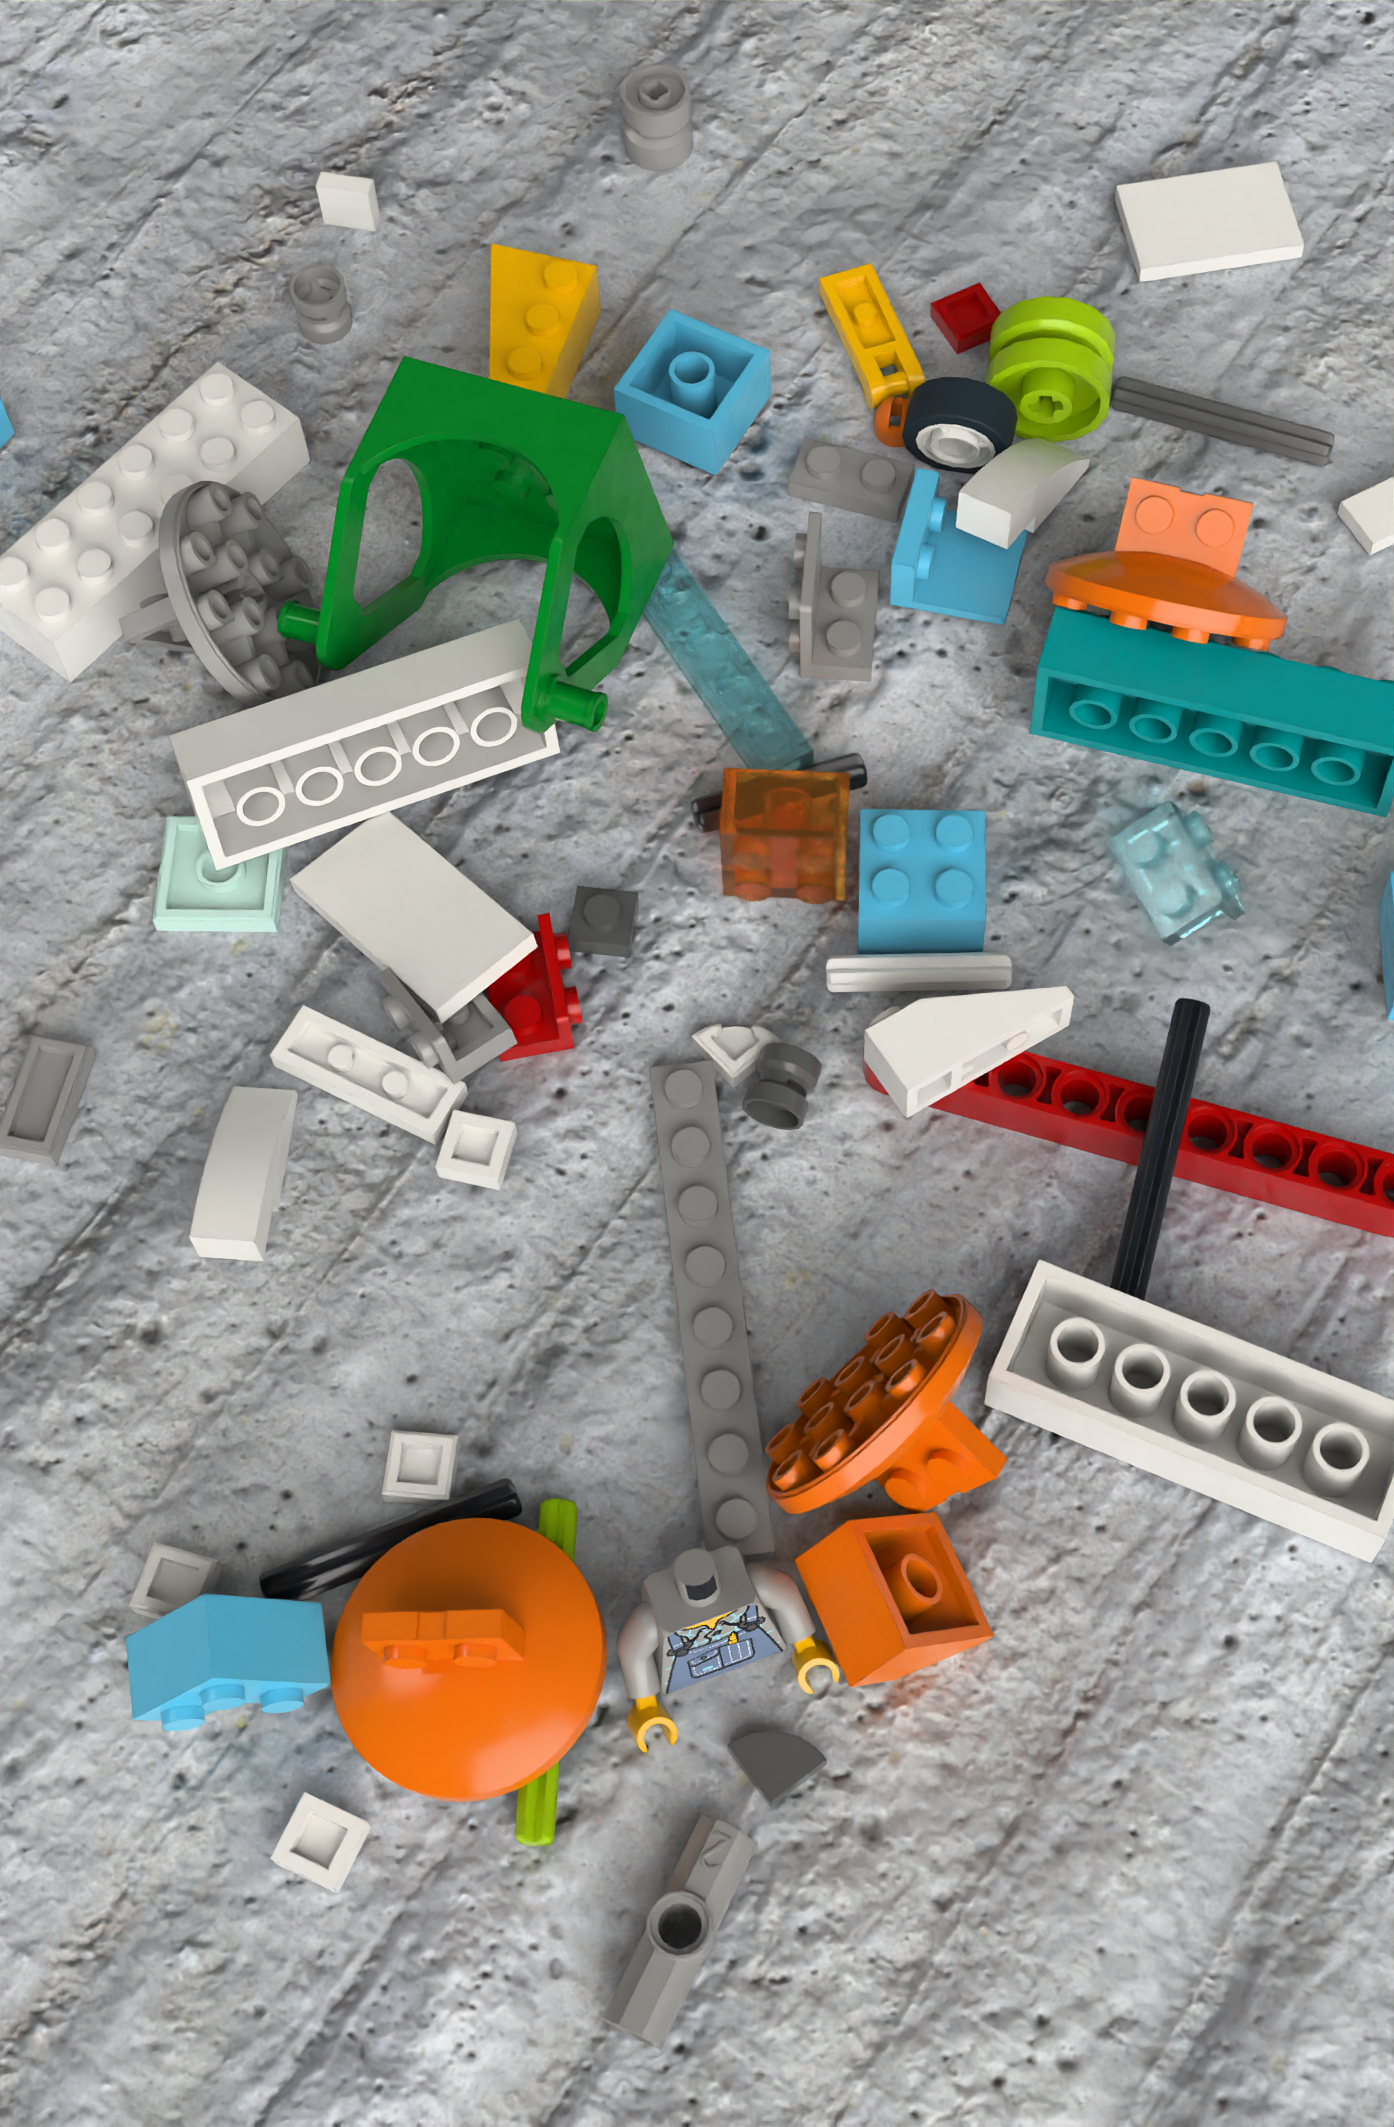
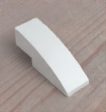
M1041 438L1026 439L1010 446L982 467L959 491L956 528L1008 549L1024 529L1032 533L1036 531L1089 468L1090 458Z
M233 1087L214 1133L196 1200L189 1238L199 1257L264 1261L272 1211L279 1210L298 1098L296 1090Z

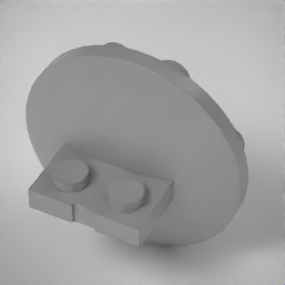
M200 481L172 495L163 509L159 526V556L168 593L154 595L142 600L139 603L140 610L119 619L125 642L152 647L161 646L169 650L196 653L218 683L234 698L249 708L317 686L322 665L319 664L316 656V646L292 638H283L277 630L279 613L288 600L294 599L302 604L315 607L309 591L313 585L312 573L307 563L300 556H293L282 536L265 516L263 507L257 497L250 492L241 494L227 485L214 481Z

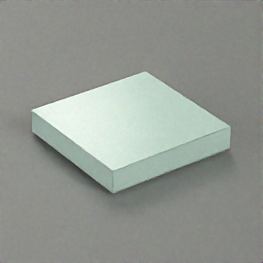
M167 816L153 914V923L156 930L278 932L287 847L216 870L196 816Z

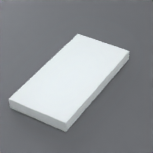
M389 811L368 818L289 879L295 892L382 971L389 967L414 1000L441 1024L538 947L530 930Z

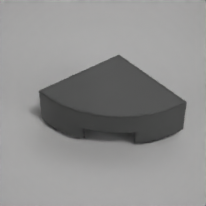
M777 1731L756 1732L743 1736L727 1745L728 1752L770 1808L827 1765V1759L817 1748L809 1742L789 1733Z

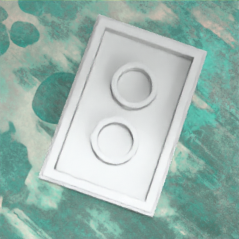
M1277 161L1116 186L1115 202L1139 282L1302 257L1304 242Z

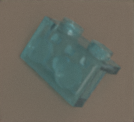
M1170 800L1107 842L1161 941L1172 946L1222 913L1236 920L1245 914V911L1236 896L1243 891L1242 885L1231 867L1224 860L1217 862L1208 845L1214 842L1215 838L1204 819L1197 811L1193 810L1188 814Z

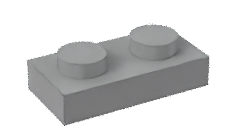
M805 437L788 479V496L898 523L914 480L915 464Z

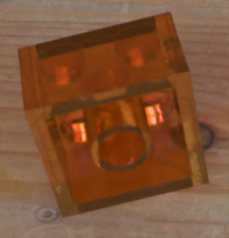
M724 768L719 830L723 895L737 896L742 900L754 902L763 901L769 897L794 898L809 904H823L830 900L846 901L850 833V773Z

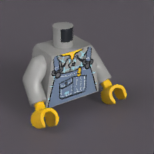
M728 1545L711 1552L699 1548L688 1549L676 1558L673 1566L648 1574L642 1580L641 1603L634 1607L619 1630L616 1644L627 1697L635 1699L636 1702L627 1715V1726L638 1747L644 1753L647 1752L644 1734L654 1724L661 1725L663 1734L670 1746L674 1745L677 1740L678 1731L666 1708L656 1700L655 1694L661 1691L662 1696L787 1651L786 1644H794L795 1650L793 1651L792 1662L799 1685L805 1692L813 1693L806 1672L809 1668L818 1664L829 1667L834 1681L838 1682L840 1674L832 1649L826 1642L813 1638L812 1634L817 1628L791 1576L762 1562L748 1564L738 1546Z

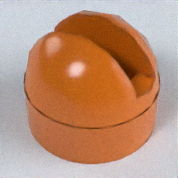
M890 396L880 402L874 415V434L884 445L890 447L905 446L902 433L909 406V398L905 397L903 399ZM891 416H901L900 426L890 425Z

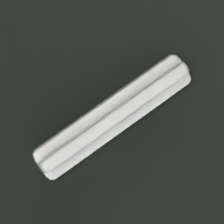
M1006 952L831 955L826 961V985L831 992L1006 989L1010 987L1012 981V962L1010 954Z

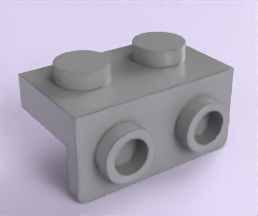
M389 967L378 973L388 994L379 1002L394 1027L399 1032L409 1027L413 1034L408 1036L409 1042L423 1064L428 1069L438 1064L453 1084L518 1043L511 1027L482 992L441 1024L414 1000Z

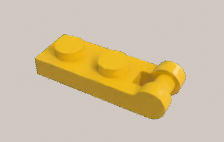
M872 263L819 278V294L862 384L864 397L869 408H878L880 402L890 396L895 397L905 394L907 398H911L914 389L926 382L924 373ZM895 365L898 372L885 376L882 375L881 368Z

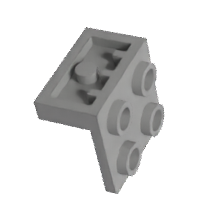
M809 512L807 534L796 533L794 570H796L795 583L790 585L788 617L791 619L789 653L800 654V677L871 682L880 570L822 567L821 512Z

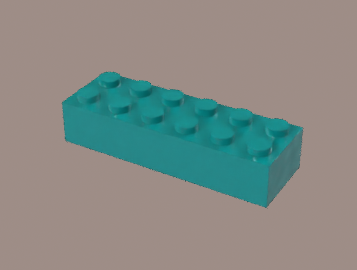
M1058 607L1055 608L1037 667L1030 734L1387 818L1394 797L1393 680L1365 678L1343 673L1331 666H1313L1282 659L1270 652H1251L1221 645L1212 639H1209L1207 644L1190 642L1171 636V633L1160 631L1151 625H1147L1146 630L1132 629L1110 623L1109 619L1099 617L1090 611H1072Z

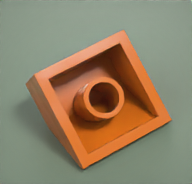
M937 1512L848 1520L794 1560L806 1586L807 1596L814 1605L833 1647L836 1662L843 1670L850 1687L897 1680L982 1644L994 1636Z

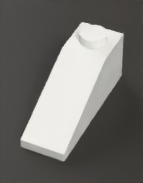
M1067 986L922 998L903 1009L898 1006L891 1007L876 1016L865 1030L864 1060L904 1117L908 1118L1069 1026L1074 995Z

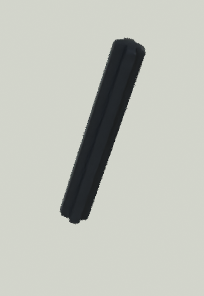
M503 1478L265 1571L259 1576L263 1597L303 1601L362 1578L376 1561L391 1548L413 1534L440 1523L468 1518L510 1520L519 1516L522 1512L519 1496L512 1481Z

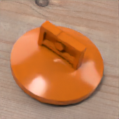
M1133 476L1115 550L1086 553L1049 563L1044 581L1047 588L1053 591L1051 600L1053 604L1084 611L1087 610L1088 605L1111 610L1110 623L1132 629L1146 630L1148 620L1172 625L1171 636L1195 643L1207 644L1210 633L1232 636L1233 644L1255 650L1268 651L1271 640H1277L1284 636L1288 616L1262 593L1235 577L1253 502L1206 492L1204 495L1182 491L1179 486Z
M930 1289L919 1296L902 1317L899 1318L893 1311H890L878 1319L865 1335L864 1340L867 1344L829 1381L825 1377L814 1381L796 1402V1406L802 1411L801 1415L795 1423L792 1422L783 1427L768 1443L765 1452L772 1458L766 1478L768 1496L786 1513L800 1514L842 1498L875 1479L895 1503L903 1506L910 1514H918L946 1502L947 1498L958 1492L963 1494L996 1479L1008 1458L950 1401L965 1376L979 1341L983 1327L981 1313L963 1295L946 1294L940 1296L934 1289Z
M491 1518L458 1519L434 1525L404 1539L385 1553L366 1572L347 1601L337 1625L331 1654L330 1677L337 1714L344 1731L359 1754L376 1771L412 1793L427 1798L453 1802L480 1801L504 1795L534 1781L552 1768L571 1749L586 1728L599 1700L606 1672L607 1637L604 1619L599 1602L584 1574L566 1553L541 1534L522 1525Z

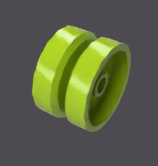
M1042 296L1022 300L1002 311L993 323L985 383L1002 391L1015 404L1018 416L1015 436L1024 439L1041 438L1052 443L1078 439L1096 430L1108 416L1116 335L1109 320L1093 306L1071 298Z

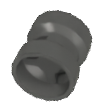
M785 1043L766 1044L762 1047L756 1063L759 1077L756 1082L748 1086L742 1103L743 1110L751 1118L766 1126L782 1130L799 1129L803 1126L808 1112V1102L805 1099L807 1092L816 1087L822 1071V1064L811 1053L799 1047Z

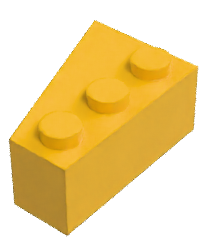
M491 243L489 379L566 399L601 313L597 266Z

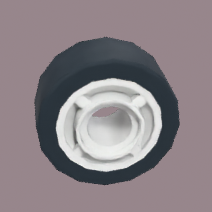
M941 377L927 380L914 389L909 401L902 437L906 449L927 465L940 470L974 475L995 456L1012 446L1018 416L1015 404L1002 391L991 385L969 378Z

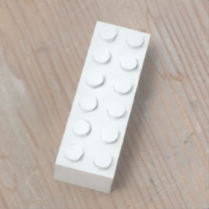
M217 361L0 556V630L71 683L123 635L119 622L120 618L140 610L139 603L142 600L154 595L168 593L159 556V526L163 509L172 495L194 483L214 481L227 485L241 494L250 492L263 505L310 462L300 418Z
M519 618L169 735L196 819L216 870L560 753L555 724L546 732L538 734L527 730L521 720V703L532 642Z
M1040 1259L1038 1260L988 1376L985 1405L1372 1563L1387 1538L1394 1518V1400Z

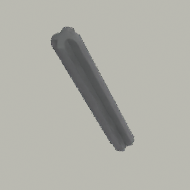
M1121 376L1117 379L1111 394L1110 406L1114 410L1318 466L1326 465L1334 446L1335 436L1331 432L1126 376Z

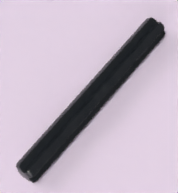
M1178 998L1175 1002L1110 1288L1143 1301L1147 1291L1211 1011L1209 1004L1190 998Z

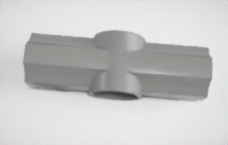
M701 1814L662 1896L657 1899L649 1911L646 1930L604 2014L603 2020L606 2023L644 2044L661 2050L701 1964L705 1962L712 1952L715 1934L758 1845L757 1841L719 1819H713ZM685 1913L692 1915L702 1925L700 1936L696 1942L687 1948L680 1949L667 1945L661 1938V1931L665 1922L675 1914Z

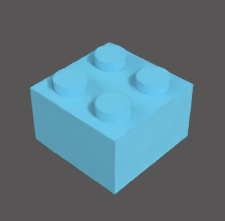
M670 309L614 387L615 411L625 416L635 441L717 475L771 396L770 350Z
M860 809L858 954L983 952L986 925L985 811Z

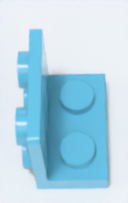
M917 468L891 563L890 605L999 625L1005 624L1028 531L1024 529L1010 547L1005 549L956 528L957 511L947 510L948 498L939 497L940 472Z

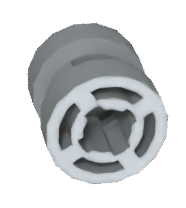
M323 264L309 265L299 270L292 277L289 285L293 306L296 308L299 331L305 339L317 344H330L343 339L350 332L353 324L350 304L346 300L347 292L344 277L339 270Z

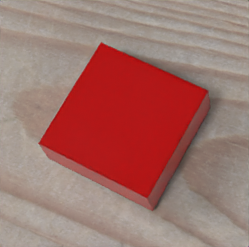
M980 282L932 302L930 317L957 355L990 341L992 325L1001 314Z

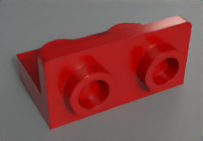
M550 913L537 915L540 930L532 933L538 947L487 987L489 1002L511 1027L518 1042L499 1055L500 1062L573 1049L574 1042L571 1025L583 1023L576 986L563 988L560 970L572 968L566 931L553 934Z

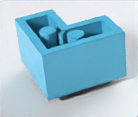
M204 1593L126 1637L133 1720L162 1721V1729L167 1731H182L200 1727L205 1723L204 1716L213 1711L232 1709L244 1703H260L261 1710L265 1713L293 1711L304 1705V1697L331 1684L322 1605L319 1602Z

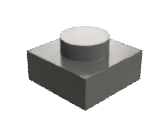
M577 886L567 937L569 951L630 958L639 910L638 892Z

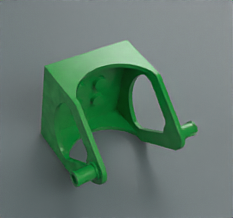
M403 356L340 484L321 609L302 604L294 599L288 600L281 608L278 616V633L286 639L292 638L315 645L319 664L324 668L334 671L342 670L419 610L428 593L452 575L475 565L497 560L523 559L547 563L521 703V720L527 730L538 734L546 732L558 720L586 728L590 732H597L601 728L607 714L608 697L603 692L591 690L619 664L674 546L670 531L625 416L620 413ZM392 459H401L413 472L420 491L422 503L420 554L408 577L361 609L360 604L354 600L353 590L368 488L381 464ZM572 575L584 582L599 598L607 612L610 628L605 636L565 668L559 661V649Z

